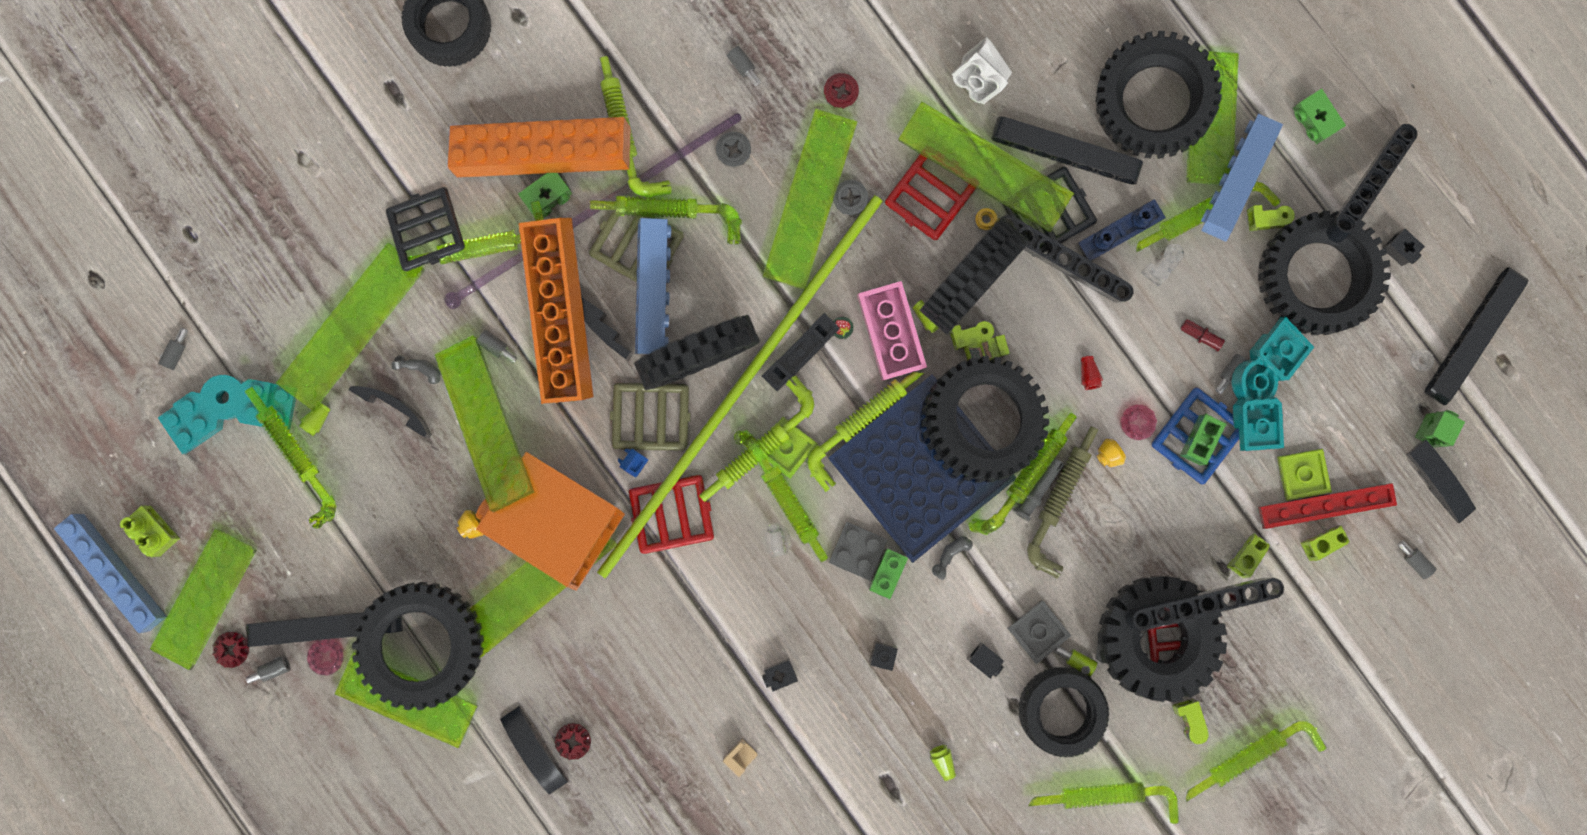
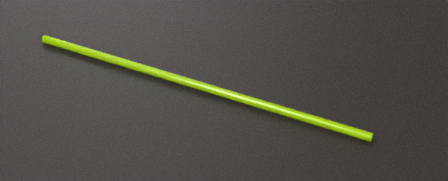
M874 195L598 569L597 573L603 578H607L883 201L878 196Z

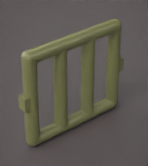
M620 199L608 220L603 221L601 224V232L589 250V255L637 282V257L631 268L619 263V260L638 230V220L640 218H658L630 202ZM623 210H626L635 217L610 258L600 252V249ZM672 226L671 237L673 239L668 246L671 249L670 261H667V268L671 266L673 262L672 257L684 238V234Z
M615 383L613 386V411H610L612 447L623 450H686L688 447V422H691V413H688L689 386L687 384H666L661 387L645 390L642 383ZM622 392H635L634 441H621ZM644 392H658L656 441H643ZM667 393H680L679 442L665 441Z

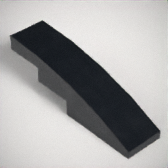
M582 298L584 321L611 349L629 361L633 354L615 342L620 334L602 322L606 314Z
M1427 439L1422 440L1406 454L1419 469L1417 472L1430 486L1429 491L1457 523H1461L1476 510L1456 476Z

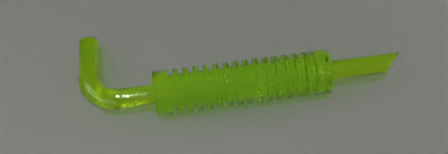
M1256 181L1252 191L1263 194L1273 206L1279 205L1281 200L1266 184ZM1213 195L1162 222L1159 231L1138 242L1136 253L1163 238L1171 241L1191 230V228L1193 229L1195 226L1197 227L1199 224H1202L1201 220L1206 209L1211 210L1213 204L1210 203Z
M539 200L530 202L535 221L544 220ZM513 230L484 237L481 236L480 238L463 240L465 244L464 250L439 260L440 264L443 265L453 263V261L457 262L483 257V255L487 256L508 252L509 250H517L518 244L521 243L520 234L516 235ZM455 242L437 245L436 250L455 244ZM428 253L410 256L408 259L410 261Z
M1295 722L1281 732L1274 728L1269 733H1266V736L1263 735L1262 738H1258L1254 743L1252 742L1250 745H1247V748L1244 747L1243 750H1239V753L1236 752L1235 755L1233 754L1231 757H1228V760L1225 759L1220 765L1217 764L1216 767L1214 766L1209 769L1211 776L1187 791L1186 802L1215 784L1220 788L1230 782V779L1234 780V777L1237 778L1238 775L1240 776L1242 773H1245V770L1248 771L1249 767L1253 768V765L1256 766L1257 763H1261L1265 758L1267 759L1269 756H1272V753L1275 754L1276 751L1285 748L1288 745L1286 739L1297 732L1305 731L1309 734L1319 752L1324 751L1327 747L1318 734L1317 729L1309 722Z
M1143 782L1121 783V785L1118 783L1116 785L1112 784V786L1110 784L1107 786L1098 785V787L1095 785L1094 787L1089 786V788L1085 786V788L1080 787V789L1079 787H1076V789L1073 787L1071 790L1070 788H1063L1060 795L1037 796L1028 805L1030 807L1063 804L1065 809L1077 808V806L1078 808H1086V805L1087 807H1095V804L1096 806H1104V804L1108 806L1109 804L1113 805V803L1114 805L1118 803L1145 802V796L1161 795L1165 796L1169 803L1170 823H1179L1178 799L1175 792L1167 786L1161 785L1144 787Z

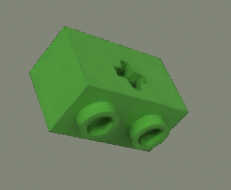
M1320 89L1293 107L1296 119L1304 125L1307 136L1316 145L1346 126L1323 89Z
M546 173L518 193L536 219L547 217L551 214L553 207L558 204L559 206L565 204L570 199L569 196L573 194L558 173ZM545 192L549 194V199H546L543 194Z
M1450 410L1426 414L1415 438L1420 441L1427 439L1434 448L1453 446L1465 421L1459 419V415Z
M1208 414L1199 415L1180 456L1198 465H1207L1226 423Z
M886 548L868 590L891 599L908 557Z

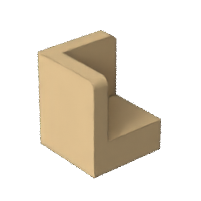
M742 738L723 758V762L740 777L745 772L746 767L757 757V752Z

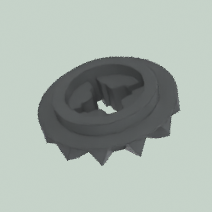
M728 132L719 138L716 144V154L725 166L735 168L736 166L743 165L749 159L751 145L748 138L742 133ZM738 142L737 150L740 153H734L729 157L730 150L726 146L733 147Z
M846 180L835 188L833 202L836 209L842 214L853 216L861 213L866 207L868 192L860 182ZM849 189H851L853 196L860 197L853 201L852 207H850L849 201L844 199V197L848 196Z

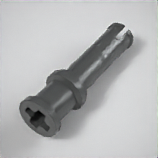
M1052 457L1033 487L1029 491L1024 492V498L1017 508L1014 507L1012 511L1029 522L1031 519L1030 515L1037 506L1041 505V498L1059 471L1064 467V464Z

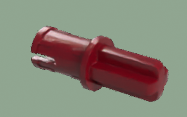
M1186 319L1181 325V331L1197 339V343L1202 342L1217 352L1225 342V339L1208 331V327L1203 328L1189 319Z

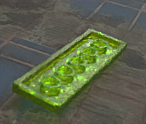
M1208 51V61L1214 59L1216 63L1214 71L1219 70L1220 72L1218 82H1222V89L1220 91L1222 97L1218 105V112L1210 128H1208L1203 137H1200L1198 143L1194 146L1190 145L1188 148L1187 183L1219 184L1224 173L1229 174L1231 170L1227 166L1234 155L1239 53Z
M215 529L150 650L187 670H192L257 549L219 529Z
M356 652L352 653L335 691V695L451 746L461 747L479 705L454 696L443 704L440 703L434 708H429L428 706L424 710H417V707H413L411 710H403L404 706L402 705L398 708L392 707L391 701L388 700L384 703L379 700L381 698L380 694L377 693L373 696L369 692L372 689L369 684L363 685L361 681L365 677L362 673L357 675L355 669L359 667L358 662L353 663L352 656ZM388 666L393 673L403 679L422 681Z

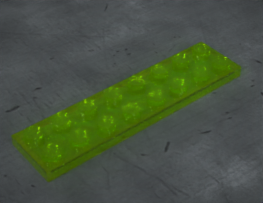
M922 101L898 139L899 142L1048 232L1052 231L1074 195L1070 190Z
M815 108L766 263L763 278L805 290L858 121Z
M387 243L278 379L276 384L314 411L425 270L420 266L409 271H403L396 248Z
M472 335L435 354L490 511L496 512L534 493L483 352L477 343V337Z
M612 536L594 565L617 545ZM526 562L470 608L471 612H476L478 617L475 619L482 626L480 635H483L484 641L481 643V647L484 648L480 659L567 587Z

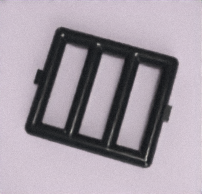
M1067 167L1057 169L1004 199L1002 202L1008 215L1021 220L1013 205L1024 199L1044 234L1059 243L1070 239L1097 222L1095 214L1085 199L1086 193L1083 188L1079 189ZM1061 177L1086 217L1085 220L1076 225L1051 185L1052 182ZM1042 188L1067 228L1066 231L1057 236L1032 195ZM1022 231L1021 234L1029 240V234L1025 231ZM1046 243L1040 245V250L1042 253H1045L1049 250V247Z
M441 187L423 195H419V193L410 196V200L386 209L388 223L403 271H409L428 263L434 265L440 262L439 259L464 250L465 244L449 191L446 187ZM438 198L442 199L444 207L398 224L396 214ZM447 216L448 226L403 242L401 232ZM452 234L455 244L409 261L406 251Z

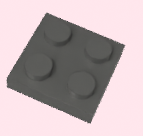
M846 522L829 563L870 581L888 539Z
M1043 600L1039 601L1007 627L1035 664L1039 663L1071 637L1070 633Z

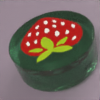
M838 317L833 321L840 327L834 335L836 338L844 340L852 335L854 326L849 318Z

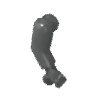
M400 355L391 363L393 370L401 368L418 370L428 377L430 384L440 382V370L426 360L409 359L408 361Z
M961 536L946 545L939 560L941 561L940 564H936L932 568L933 575L944 580L947 565H950L953 556L963 550H971L973 542L967 537Z

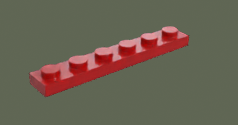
M1393 483L1266 505L1258 507L1262 529L1397 506Z

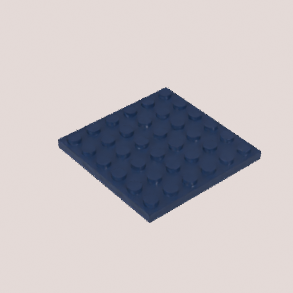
M933 374L828 457L830 462L912 563L1017 479L1013 474L1005 479H998L987 483V480L982 483L975 482V479L967 481L963 480V474L958 477L952 474L954 469L949 468L945 470L942 467L944 464L942 459L938 461L934 459L933 456L937 452L935 449L929 451L927 445L931 443L930 438L924 439L923 437L927 427H921V421L926 417V415H921L922 408L927 405L924 403L925 398L930 394L929 390L937 383V379ZM957 406V424L964 438L975 447L983 450H994L960 407Z

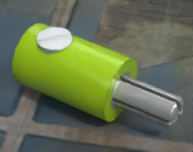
M1060 646L1055 649L1056 654L1066 658L1065 663L1089 677L1092 676L1097 667V661L1075 649H1072L1071 652Z

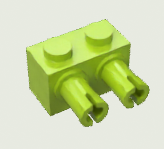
M141 505L133 514L123 518L120 522V527L125 528L126 535L135 540V544L140 545L139 549L148 557H160L180 539L152 506Z

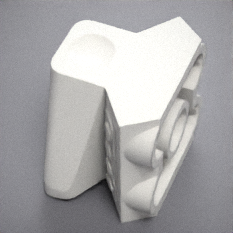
M985 37L963 56L961 65L952 71L951 75L957 86L966 88L969 91V96L973 101L984 105L1008 84L1007 80L1012 71L991 40Z

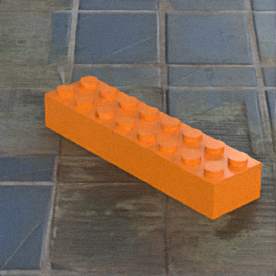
M625 117L450 126L448 169L456 177L629 170L631 127Z
M554 218L519 223L541 404L593 398L572 218Z

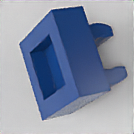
M625 449L624 451L628 454L624 460L618 459L619 467L637 478L649 459L634 449Z

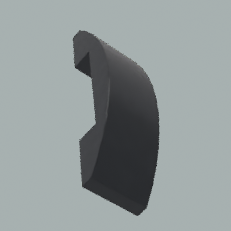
M823 313L762 377L778 392L838 332L840 327Z
M350 386L349 391L363 400L374 403L376 398H379L410 417L405 426L423 437H431L432 434L425 421L412 407L401 399L377 389Z
M520 706L500 718L518 754L549 795L569 782L558 764L553 762L531 728L532 724Z

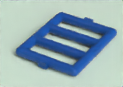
M1196 387L1192 389L1151 445L1156 451L1172 462L1171 466L1177 470L1181 469L1199 484L1203 485L1238 442L1239 428H1236L1229 438L1223 434L1221 435L1218 442L1222 447L1215 456L1211 455L1209 464L1202 474L1162 443L1170 433L1182 443H1186L1189 436L1176 427V425L1183 416L1195 424L1198 415L1189 408L1197 398L1234 426L1233 414L1227 410V406L1221 401L1216 402Z

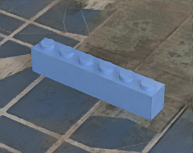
M1261 114L1257 115L1255 121H1249L1244 131L1248 135L1246 139L1241 138L1236 148L1240 152L1238 156H1232L1227 168L1231 169L1229 174L1224 173L1219 183L1222 189L1220 192L1215 191L1210 201L1213 207L1211 210L1206 209L1201 221L1205 224L1201 231L1225 242L1228 240L1283 126L1282 123Z
M640 218L638 220L635 354H650L652 351L669 344L668 337H665V328L669 327V315L665 314L666 305H669L670 300L669 292H666V283L670 282V270H666L667 261H670L671 249L667 247V238L671 237V225H667L668 219Z
M71 514L54 528L138 633L151 631L167 618L165 613L84 514Z

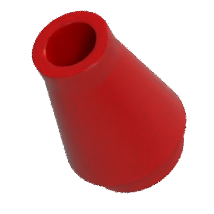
M1094 356L1082 357L1080 359L1081 385H1084L1085 390L1102 387L1103 378L1095 363Z

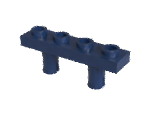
M1154 199L1078 242L1077 246L1083 256L1092 261L1161 222L1166 217Z

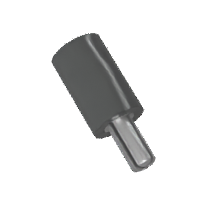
M740 46L733 48L727 54V58L742 77L747 76L754 86H757L760 80L753 72L755 66Z
M180 328L175 340H169L164 352L160 355L158 364L175 370L186 347L182 343L188 332L187 329Z
M484 330L476 341L478 345L498 359L503 356L511 363H515L517 360L515 355L506 350L508 345L487 330Z
M1235 354L1221 373L1220 377L1223 380L1215 389L1216 392L1222 394L1229 384L1232 385L1234 370L1240 363L1247 361L1246 358Z
M1404 540L1398 543L1400 549L1406 554L1404 559L1422 579H1427L1435 573L1437 568L1418 548L1412 550Z
M285 656L276 657L274 660L258 666L257 672L246 676V681L248 684L259 679L263 682L289 672L291 670L290 663Z

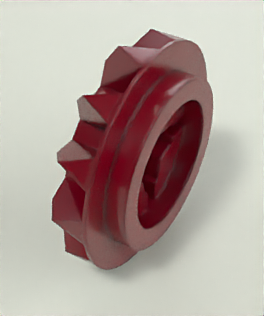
M834 74L825 83L824 95L827 102L834 108L844 109L852 106L857 100L859 86L857 81L848 74ZM845 83V92L848 94H842L838 99V92L835 89H840Z
M225 632L218 636L212 645V655L215 657L216 663L221 664L224 668L240 666L249 655L247 640L238 632ZM236 644L233 649L234 655H225L227 651L226 645L232 646Z
M577 723L564 725L559 729L555 737V748L560 756L568 760L580 759L589 751L591 746V737L588 730ZM575 733V740L582 744L574 745L570 751V743L563 740L570 739Z

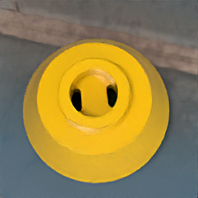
M1106 438L1098 448L1099 454L1097 459L1103 466L1107 465L1111 468L1125 463L1126 456L1114 439Z
M465 510L458 520L459 526L457 530L463 538L468 537L469 539L484 535L476 530L481 521L476 518L475 512Z

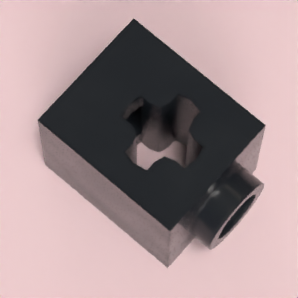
M1405 228L1396 232L1382 249L1386 248L1388 254L1398 264L1403 266L1408 263L1414 264L1422 256L1420 252L1425 246Z
M874 641L869 664L893 671L898 648Z
M982 642L978 644L967 658L970 663L990 679L992 676H998L1004 668L1002 665L1004 660Z
M789 658L764 668L765 674L762 675L766 688L771 687L772 692L798 682ZM776 670H779L780 673H785L782 681H779L778 678H773Z

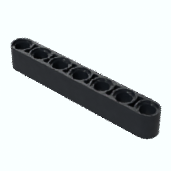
M1002 116L997 118L991 137L994 142L1131 185L1137 184L1143 166V161Z
M1402 124L1387 140L1328 226L1326 234L1332 242H1343L1360 223L1416 140L1418 132L1413 125Z
M1011 215L1003 216L1020 233L1025 231L1029 234L1030 243L1023 249L1024 251L1113 302H1126L1133 297V287L1125 280ZM1042 242L1046 243L1049 247L1047 254L1042 253L1040 250ZM1061 253L1065 254L1068 258L1066 265L1061 264L1059 261ZM1081 264L1087 269L1085 276L1080 275L1078 272ZM1100 275L1106 280L1104 287L1098 284V277ZM1119 286L1125 291L1123 298L1117 295V288Z
M1507 267L1501 272L1426 386L1425 394L1444 406L1453 399L1527 286L1529 280L1511 267Z
M1259 578L1134 608L1127 613L1126 622L1132 629L1149 630L1277 599L1283 594L1284 585L1277 578ZM1269 582L1272 584V591L1270 594L1267 591V585ZM1247 588L1251 590V596L1249 597V599H1247L1245 596V591ZM1226 593H1228L1230 597V600L1227 604H1225L1223 600V597ZM1204 598L1208 601L1206 609L1202 607V600ZM1182 603H1184L1187 608L1185 614L1183 615L1180 612V606L1182 605ZM1161 608L1165 612V616L1162 620H1160L1158 617V611ZM1138 614H1141L1143 616V622L1141 625H1138L1136 623V617Z
M365 613L246 624L247 647L353 637L354 630L360 626L357 622ZM402 616L395 619L389 625L385 634L403 631Z

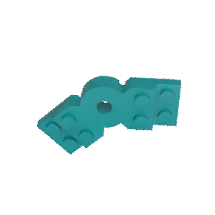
M1280 317L1268 334L1261 335L1250 349V360L1240 363L1233 372L1232 389L1238 398L1233 405L1234 428H1239L1240 451L1284 448L1282 403L1277 397H1274L1278 389V381L1290 380L1314 349L1309 340L1287 317Z
M217 375L206 381L200 393H188L172 404L174 407L159 416L158 419L181 454L184 455L221 431L224 420L237 418L243 424L290 432L298 388L252 379L243 382L241 379L233 376ZM227 392L229 399L226 403H223L222 396Z

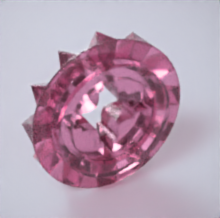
M1137 404L1124 411L1121 417V427L1129 438L1144 440L1149 438L1156 430L1158 420L1155 417L1154 411L1147 406ZM1138 416H1140L1141 420H1148L1147 423L1141 426V429L1138 425L1130 424V422L1137 420Z
M330 639L315 642L309 648L307 654L309 667L319 675L335 673L341 668L344 661L343 649L338 645V642ZM331 651L329 658L332 662L325 661L324 663L320 664L323 659L321 652L327 653Z

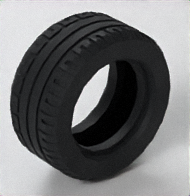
M405 0L401 13L402 28L410 44L427 61L444 67L460 66L463 63L466 64L468 61H472L473 58L475 59L484 50L483 48L486 47L491 33V18L483 0ZM452 1L468 8V25L460 37L449 42H438L426 35L425 22L427 15L433 7L443 2Z
M1054 667L1053 669L1050 668L1038 673L1026 684L1027 686L1024 687L1019 702V720L1024 732L1037 747L1050 755L1068 758L1087 753L1101 741L1104 732L1107 730L1106 727H1108L1109 707L1104 692L1093 679L1071 668ZM1061 687L1076 689L1083 696L1086 703V718L1083 725L1076 732L1067 736H1056L1047 732L1040 720V707L1044 698L1051 691Z

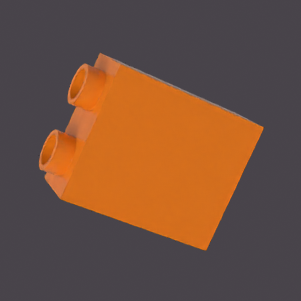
M525 452L522 459L513 457L501 474V480L506 483L498 496L489 495L479 506L476 518L481 522L476 530L561 584L577 591L625 516V513L528 452Z

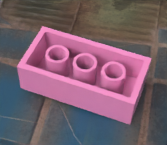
M902 281L859 293L857 298L881 380L927 368Z

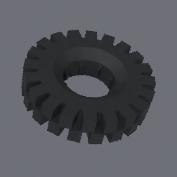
M744 315L720 322L715 326H709L700 332H694L683 339L673 341L635 361L634 365L644 389L649 390L673 381L675 382L730 359L760 343L750 316Z
M1151 576L1150 578L1134 580L1132 585H1125L1118 590L1119 595L1117 597H1111L1106 605L1109 610L1107 614L1101 615L1099 625L1103 626V630L1098 632V644L1103 646V651H1100L1103 663H1107L1109 666L1107 671L1113 679L1120 682L1119 685L1149 700L1176 702L1182 701L1184 696L1190 698L1200 693L1199 687H1207L1214 680L1211 674L1213 671H1220L1223 661L1219 660L1220 653L1226 654L1227 643L1222 642V636L1227 635L1225 623H1219L1218 620L1222 616L1221 612L1176 623L1181 631L1180 648L1171 659L1165 662L1164 660H1158V663L1150 660L1148 654L1143 652L1140 645L1141 630L1130 628L1126 622L1127 613L1134 608L1205 591L1198 590L1197 585L1189 581H1182L1180 578ZM1204 598L1202 600V607L1206 609L1208 601ZM1184 603L1180 606V612L1183 615L1187 610ZM1161 608L1158 611V616L1163 617L1165 612ZM1138 614L1136 617V623L1138 625H1141L1143 622V616L1141 614Z

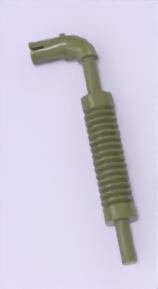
M1090 426L1080 448L1073 447L1070 453L1071 457H1068L1069 461H1066L1067 464L1064 465L1065 468L1062 469L1063 472L1060 473L1061 476L1058 477L1059 479L1055 483L1056 487H1053L1054 491H1051L1052 495H1049L1048 502H1045L1046 506H1043L1044 510H1041L1038 516L1042 523L1032 542L1027 547L1028 558L1031 564L1035 566V569L1041 570L1055 579H1058L1061 574L1054 571L1053 568L1062 572L1063 566L1047 559L1046 555L1040 552L1041 548L1039 546L1050 525L1056 527L1059 517L1062 516L1061 513L1064 512L1062 509L1066 508L1064 506L1067 505L1066 501H1069L1068 498H1071L1070 494H1073L1072 490H1075L1074 486H1077L1076 482H1079L1078 479L1081 478L1080 475L1085 470L1083 467L1087 466L1086 463L1089 462L1092 456L1088 453V450L1098 432V429Z

